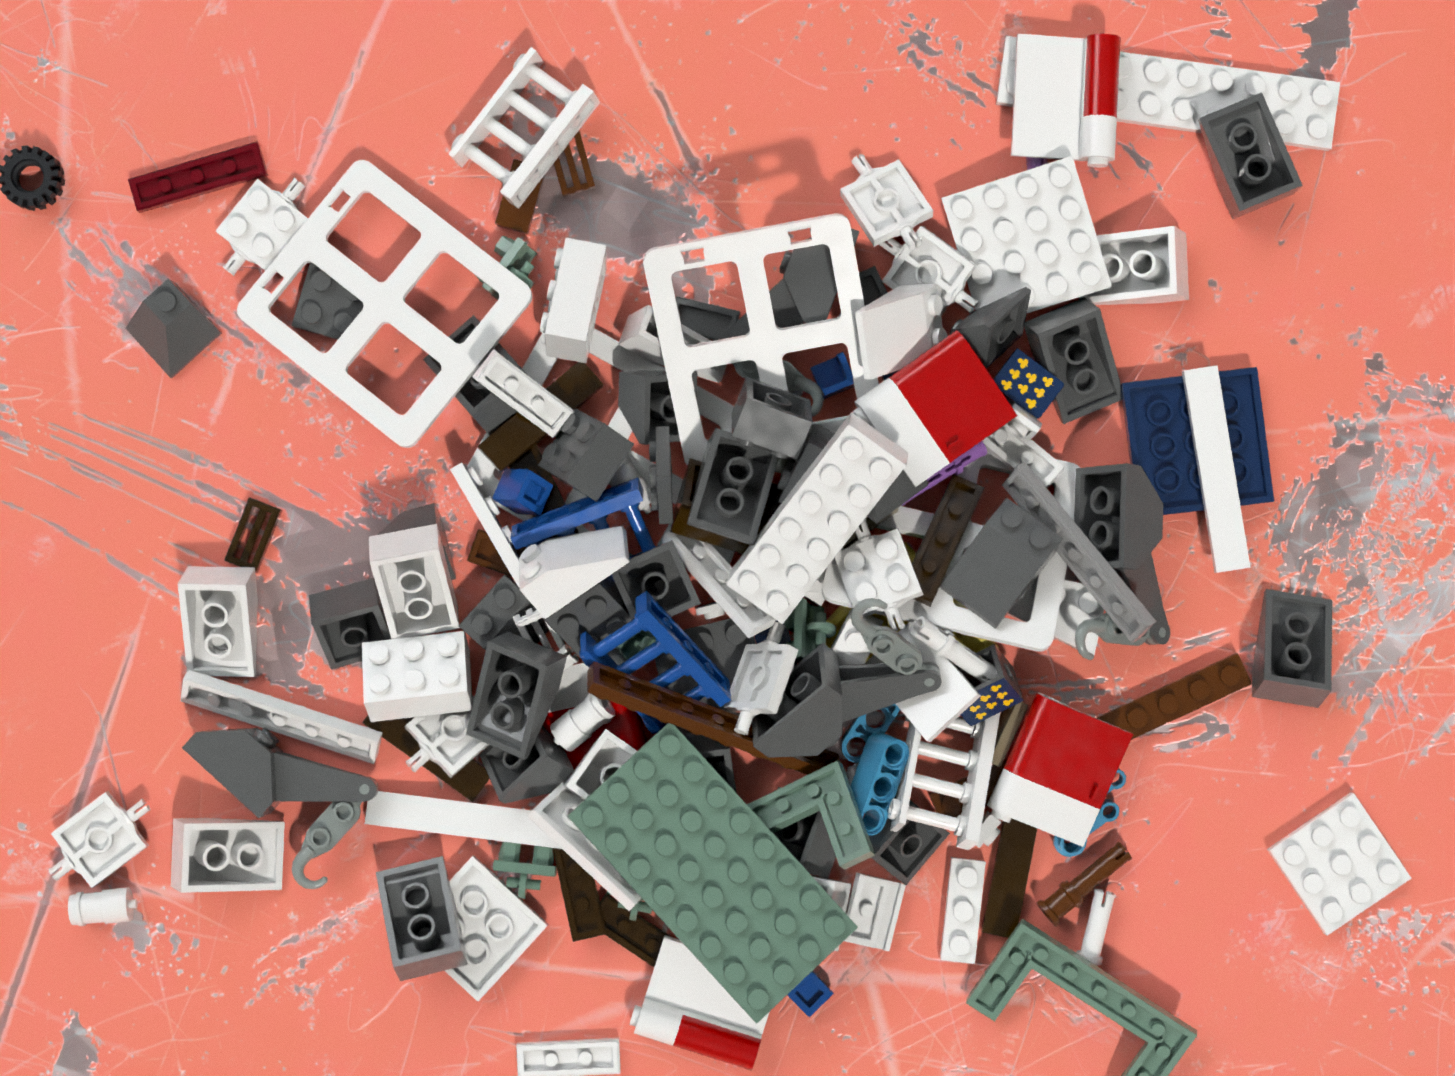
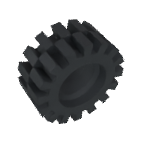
M22 146L20 151L17 148L11 150L13 154L11 157L5 155L2 160L6 163L4 166L0 165V172L2 173L0 176V184L2 185L0 190L11 202L23 209L35 211V208L43 210L46 209V204L53 205L56 202L54 200L56 195H62L63 191L60 190V186H65V180L62 178L64 171L59 166L60 163L48 152L35 146L33 148ZM29 166L39 167L44 176L41 186L33 191L24 190L19 182L21 172Z

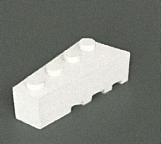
M1037 578L1007 615L1022 622L1030 620ZM1064 580L1054 639L1076 650L1075 632L1079 624L1084 620L1095 619L1104 614V609L1082 583ZM1089 632L1085 639L1086 649L1095 655L1099 636Z

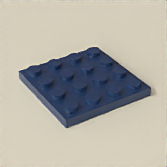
M1257 367L1219 371L1240 506L1274 502ZM1177 376L1122 383V402L1130 464L1139 465L1143 468L1163 502V515L1203 511L1204 505L1183 377Z

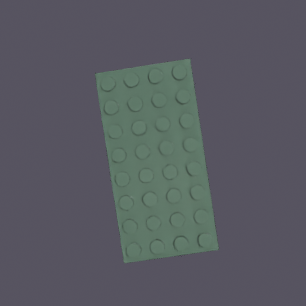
M667 723L567 815L573 824L756 1024L858 928L677 727L671 723Z

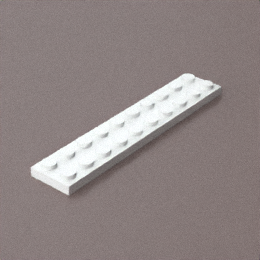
M1006 36L996 105L1013 107L1017 37ZM1120 52L1117 122L1202 133L1198 122L1199 118L1262 92L1285 145L1329 151L1332 149L1340 82Z

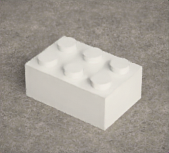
M566 238L564 248H557L554 261V268L556 269L555 280H550L547 300H549L548 312H543L540 332H542L541 343L546 344V354L549 357L587 364L607 271L606 245Z
M437 524L369 536L370 565L391 639L422 636L459 629L457 599Z
M464 631L362 643L363 699L371 722L472 710L470 650Z

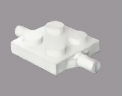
M859 154V159L857 156L854 157L852 164L860 176L855 182L841 188L840 196L873 246L875 247L893 237L901 236L909 250H915V247L916 249L919 248L922 241L913 228L932 218L933 209L900 160L898 159L884 167L873 169L863 154Z
M293 178L283 193L270 189L259 179L253 183L216 229V232L226 239L235 251L223 266L225 270L234 276L246 260L257 264L264 270L269 267L308 219L298 211L293 203L305 188L301 182Z
M920 226L916 232L922 244L917 249L915 247V250H909L906 243L901 245L893 238L879 244L880 247H883L895 256L892 267L882 280L891 289L899 285L937 284L938 295L941 296L943 302L941 316L948 306L954 302L958 303L969 313L974 311L975 308L973 306L977 307L979 301H976L963 291L966 281L977 265L926 227Z
M865 518L861 523L863 532L860 526L855 531L858 541L851 547L839 551L835 556V560L852 607L854 608L858 602L869 598L884 601L888 605L886 609L879 607L868 608L863 613V617L885 613L890 627L894 631H898L894 617L900 630L905 627L898 608L907 601L922 596L923 592L899 529L897 528L882 535L871 536Z
M775 621L773 626L770 627L766 640L758 644H746L730 688L731 701L724 705L730 711L740 713L734 731L739 734L748 735L754 716L760 713L777 714L778 708L783 701V694L789 676L794 669V662L799 650L789 644H779L786 627Z
M471 711L414 717L407 723L405 729L415 738L420 747L417 753L405 761L408 767L411 766V770L416 772L430 759L437 763L452 778L489 744L466 734Z
M107 791L58 827L51 835L60 845L64 858L48 869L50 874L57 872L52 877L58 881L73 869L80 873L89 886L93 888L147 848L149 844L140 834L135 823L136 820L151 810L149 805L144 806L147 802L144 799H140L139 802L126 811L119 806L110 792Z

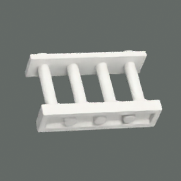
M530 47L526 54H521L513 65V71L465 133L456 137L449 152L450 157L460 167L463 168L470 159L503 183V188L500 191L501 194L518 209L600 104L594 91L586 85L582 84L578 91L572 92L540 69L544 61L532 47ZM530 79L565 103V108L558 117H549L519 95ZM510 105L544 129V135L537 144L530 145L498 122ZM490 132L524 156V161L516 171L510 172L478 149Z
M1000 713L973 726H970L962 717H957L947 727L969 733L970 737L974 738L973 748L968 753L920 741V732L905 716V721L909 722L906 738L909 757L897 789L896 799L893 798L889 805L888 819H892L890 831L897 832L906 824V820L954 831V835L958 836L956 843L958 848L970 850L979 843ZM918 754L965 766V770L969 771L967 783L964 782L963 785L915 773ZM912 787L959 798V802L963 803L961 815H958L956 818L909 806Z

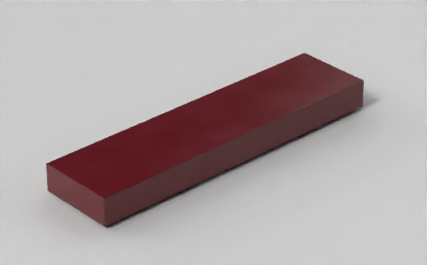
M256 141L128 179L136 210L142 213L268 176V171L260 144Z

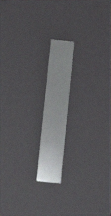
M1025 462L1017 466L1002 486L1020 508L1063 538L1056 552L1129 641L1134 643L1139 640L1157 621Z

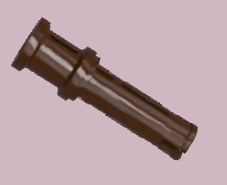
M1117 842L1115 846L1070 883L1067 880L1061 882L1059 889L1045 901L1039 900L1037 902L1038 907L1055 927L1060 924V919L1074 907L1080 908L1084 902L1082 898L1132 859L1129 852H1125L1126 849L1120 842Z

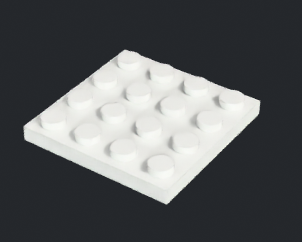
M1073 156L941 198L957 251L977 265L967 280L971 297L979 301L975 310L1024 287L1031 290L1027 313L1112 287Z

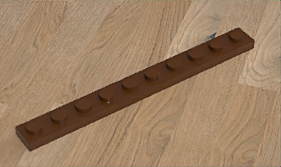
M1234 653L1095 718L1131 732L1133 734L1132 739L1243 689L1251 685L1252 682L1238 653ZM1008 758L1004 759L1000 767L996 765L991 766L985 807ZM968 776L954 783L963 785L964 782L967 783ZM935 792L928 794L936 813L956 818L958 815H961L963 803L959 802V798Z

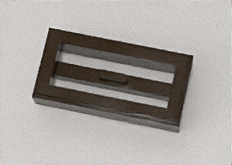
M249 497L224 561L240 567H255V573H258L282 510ZM257 507L260 509L242 556L238 559L235 556L254 508ZM269 512L271 516L251 564L248 562L266 514Z

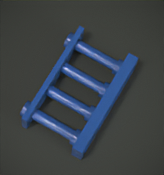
M639 477L604 490L597 502L589 497H585L540 516L512 526L510 536L515 550L522 547L527 548L533 544L538 545L546 538L556 534L559 537L575 534L574 530L576 527L587 522L593 524L595 530L610 528L606 520L608 514L620 510L626 513L642 552L630 556L629 559L655 548L638 509L644 497V489Z
M647 591L635 598V618L597 643L586 631L580 634L579 654L582 661L588 667L595 661L630 675L662 653H670L677 660V664L649 681L650 683L665 688L680 677L691 675L698 686L685 693V696L698 701L704 697L712 698L720 707L731 701L729 679ZM649 630L656 638V641L622 664L618 665L607 654L640 631L646 632ZM637 712L642 717L646 728L652 734L657 733L667 724L659 721L657 718Z

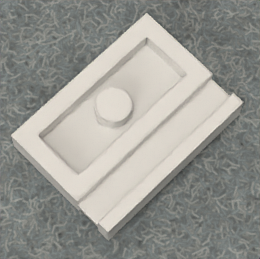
M856 872L846 914L858 928L844 941L890 951L906 885Z

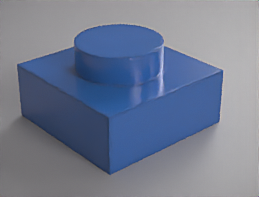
M812 971L788 994V997L810 1018L834 993Z

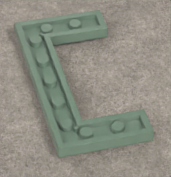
M838 760L747 804L772 833L820 811L838 864L844 870L875 856L845 769Z
M1021 919L966 998V1004L995 1022L1031 969L1035 970L1146 1041L1121 1076H1168L1197 1037V1030L1024 919Z

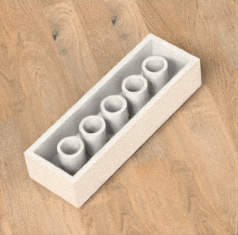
M851 412L756 536L754 545H749L730 570L726 585L783 624L906 467L908 452Z

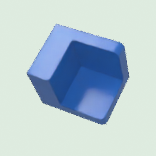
M843 352L810 368L816 383L823 392L824 399L854 387L852 371Z
M507 468L502 474L492 499L516 514L540 516L553 488V484L531 470Z

